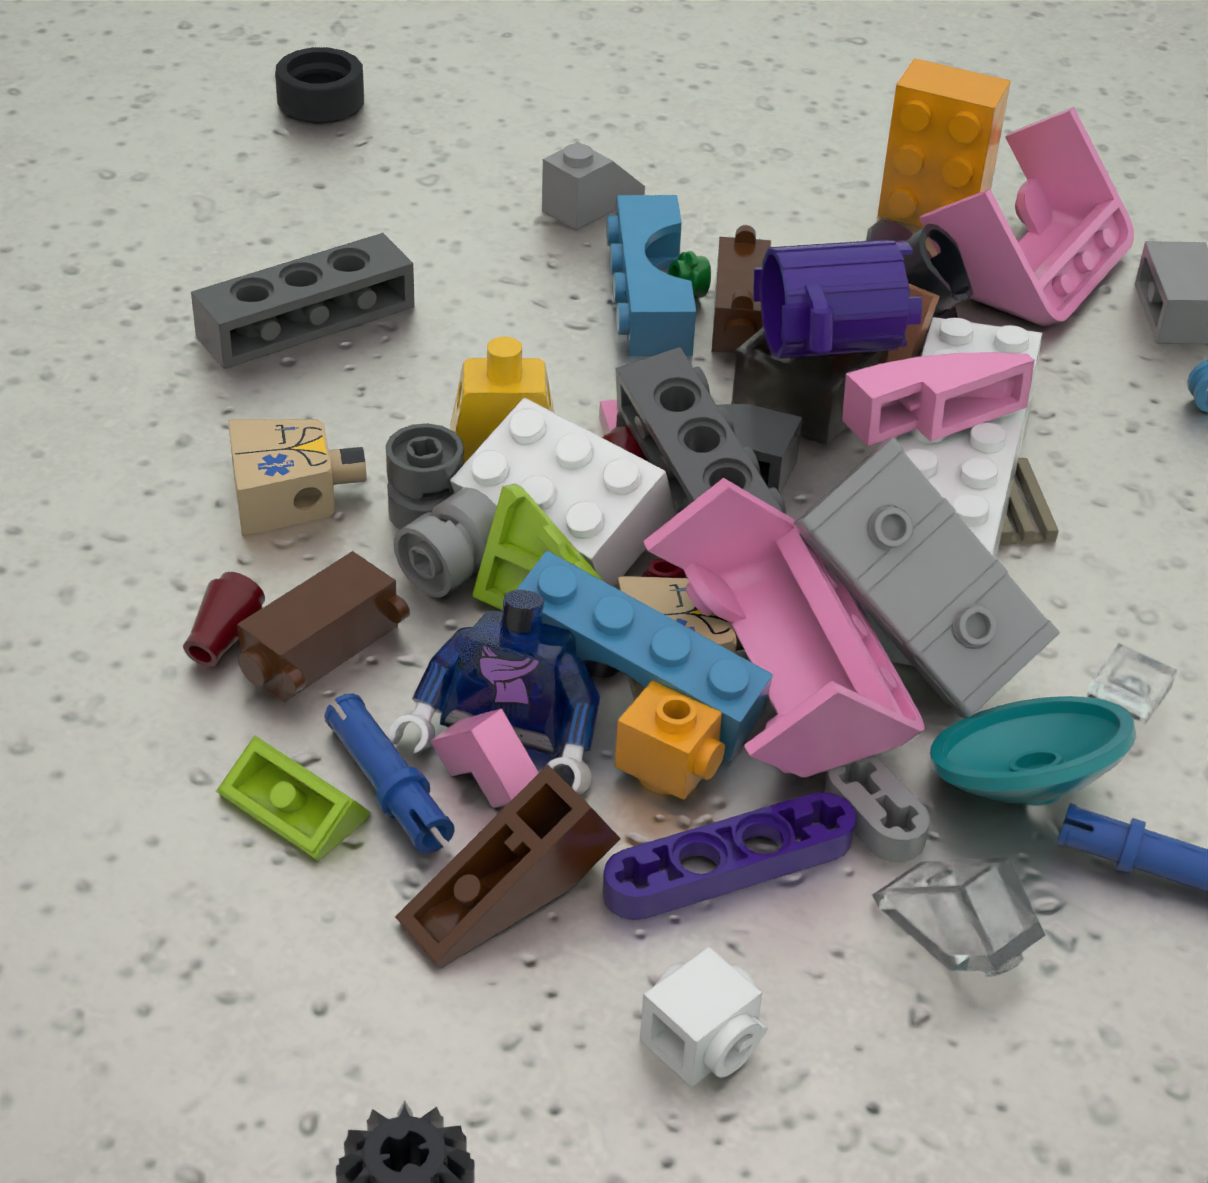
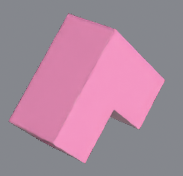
M502 708L461 719L430 740L450 776L472 772L492 808L507 805L539 773Z

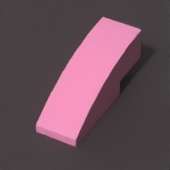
M950 353L892 361L846 373L842 421L867 446L916 429L931 442L1027 408L1035 360L1028 354Z

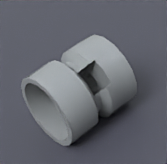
M465 487L434 506L432 512L419 516L397 531L394 537L395 556L407 579L418 590L428 596L440 598L470 579L473 572L479 571L497 507L488 496L476 489Z

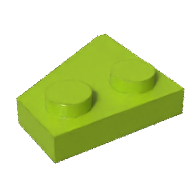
M515 483L502 486L472 597L505 611L506 602L511 605L512 594L546 551L555 554L598 579L604 580L522 486Z

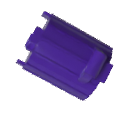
M886 239L768 247L762 261V267L754 268L753 300L754 302H761L765 340L771 355L778 357V359L891 351L898 350V347L907 346V340L905 339L907 325L921 324L922 297H910L909 283L902 256L913 255V249L906 241Z

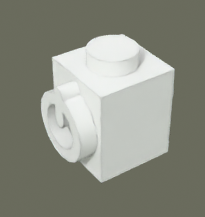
M707 947L687 963L677 962L671 965L659 977L655 986L643 994L640 1041L691 1088L711 1072L720 1078L729 1076L748 1060L755 1051L760 1039L767 1032L768 1027L759 1020L762 992L756 987L753 979L745 970L739 966L730 965L713 949Z

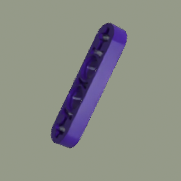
M826 792L811 793L623 849L613 854L605 864L602 892L604 903L612 913L621 918L630 920L647 919L836 860L844 856L851 848L856 820L855 811L846 799L836 794ZM761 836L775 841L780 848L770 854H759L749 850L744 845V842L752 837ZM699 855L713 860L717 868L709 873L699 874L685 869L680 862L689 856ZM629 879H633L634 883H635L637 886H646V887H645V888L637 889L636 886H635L631 881H627V882H623V881L629 880Z

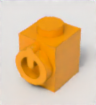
M652 680L617 720L615 767L638 778L642 786L652 792L672 794L685 800L689 793L697 787V783L702 778L710 780L714 776L722 762L725 752V744L719 741L722 712Z

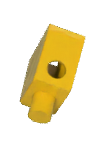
M506 336L494 338L487 344V358H468L462 364L450 430L454 431L462 439L464 464L524 397L555 413L545 361L539 358H522V344L515 338Z

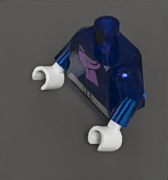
M513 590L505 594L502 612L495 610L486 611L473 627L458 629L432 656L412 697V700L417 703L413 713L400 716L392 723L389 739L392 744H398L403 736L405 727L409 723L414 722L419 726L422 734L421 740L415 747L414 754L422 753L431 747L430 740L435 738L436 735L434 726L431 723L434 712L441 713L440 725L450 727L461 719L502 708L524 748L558 757L563 750L562 757L551 760L548 765L559 776H561L563 769L569 766L573 770L575 777L572 789L581 795L590 787L592 782L589 766L582 761L583 752L591 750L600 705V695L583 659L576 656L574 635L567 629L542 623L543 597L529 590Z

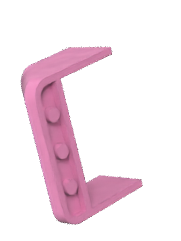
M1074 107L1010 132L1005 136L1027 178V181L1019 188L1015 201L1016 214L1028 230L1019 241H1017L990 189L925 213L919 218L923 227L929 223L938 225L947 231L957 242L973 290V295L969 299L1044 327L1068 319L1127 253L1134 241L1132 221ZM930 239L937 253H941L940 246Z
M722 478L646 538L643 543L648 552L684 570L690 582L686 585V592L696 608L706 616L714 613L718 617L730 622L749 660L773 674L768 697L778 715L766 723L764 731L744 744L749 756L778 767L786 774L793 773L806 778L903 746L924 731V722L916 705L860 604L799 534L801 531L794 524L796 520L727 479Z

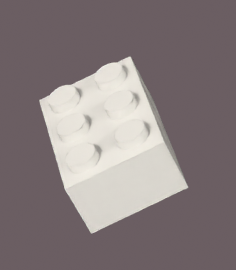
M525 397L450 479L454 493L465 487L473 488L488 496L496 506L502 486L514 483L522 486L598 575L613 587L618 583V577H623L646 549L643 541L675 515L665 470Z

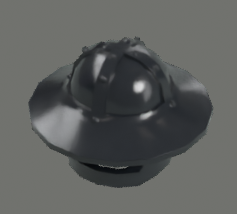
M885 219L877 221L868 228L866 241L887 239L909 243L913 249V255H902L908 283L940 296L933 317L942 319L958 318L956 306L969 299L973 295V290L957 242L948 232L938 225L929 223L913 234L896 221ZM927 237L940 246L941 253L932 257L926 248L925 241ZM929 325V327H928L926 336H925V338H924V341H923L924 343L926 342V338H927V335H928V332H929L930 325Z

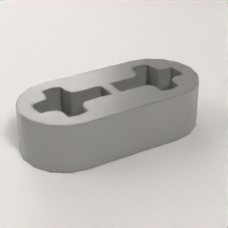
M873 755L827 771L824 792L836 794L846 799L853 806L856 814L854 833L871 852L879 858L890 862L910 861L922 853L930 825L929 813L924 805L881 760ZM863 784L868 786L867 790L862 786ZM887 822L891 828H886L885 823ZM906 827L909 831L905 832L903 828Z

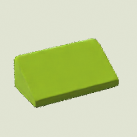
M255 735L215 791L318 861L360 827L371 813L354 799Z

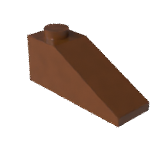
M547 764L395 918L432 960L442 968L572 889L621 838Z

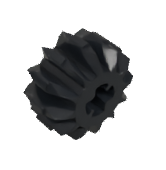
M405 1100L397 1112V1117L388 1119L372 1109L370 1117L367 1119V1131L348 1130L347 1138L344 1141L345 1156L339 1158V1164L336 1166V1183L475 1182V1162L470 1158V1153L467 1152V1138L462 1132L461 1125L444 1127V1118L441 1116L437 1106L421 1118L413 1117V1112Z

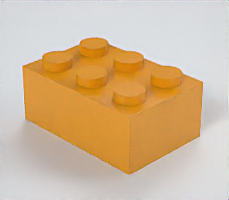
M916 58L912 60L896 84L877 216L923 227L919 219L923 214L987 189L991 190L1011 80Z

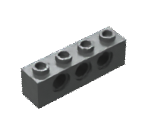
M380 233L191 291L195 334L223 369L377 320L415 307L413 262L384 233Z
M681 347L616 368L617 409L648 462L666 471L673 504L678 513L722 478H725L787 515L785 504L779 491L775 487L768 488L762 479L755 453L749 446L742 447L737 439L733 421L728 410L723 405L717 407L712 399L709 384L703 370L699 366L692 367Z

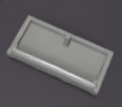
M891 437L885 440L794 524L801 531L799 534L946 705L949 708H953L961 718H969L1057 637L1060 632L1050 620L1044 617L1009 576L1006 568L998 559L991 555L956 514V510L948 500L939 494L915 466L895 438Z

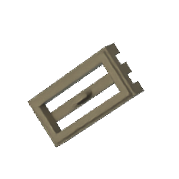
M1018 458L1015 476H1017L1040 533H1036L1016 482L1013 480L1008 507L1019 533H1013L1007 515H1005L1000 545L1056 542L1059 530L1027 458Z

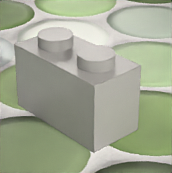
M1145 241L1135 287L1156 343L1208 344V247L1206 242Z

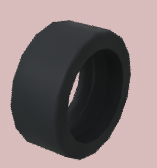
M311 47L296 50L284 56L276 64L277 104L284 113L295 119L309 122L340 120L356 113L364 104L363 64L356 56L344 50L329 47Z

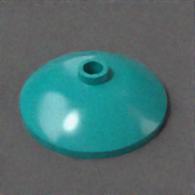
M1078 696L1035 698L986 709L954 723L935 738L930 748V756L936 774L959 790L1000 802L1040 806L1051 804L1063 796L1083 789L1114 768L1133 746L1136 740V730L1131 713L1126 708L1107 700Z

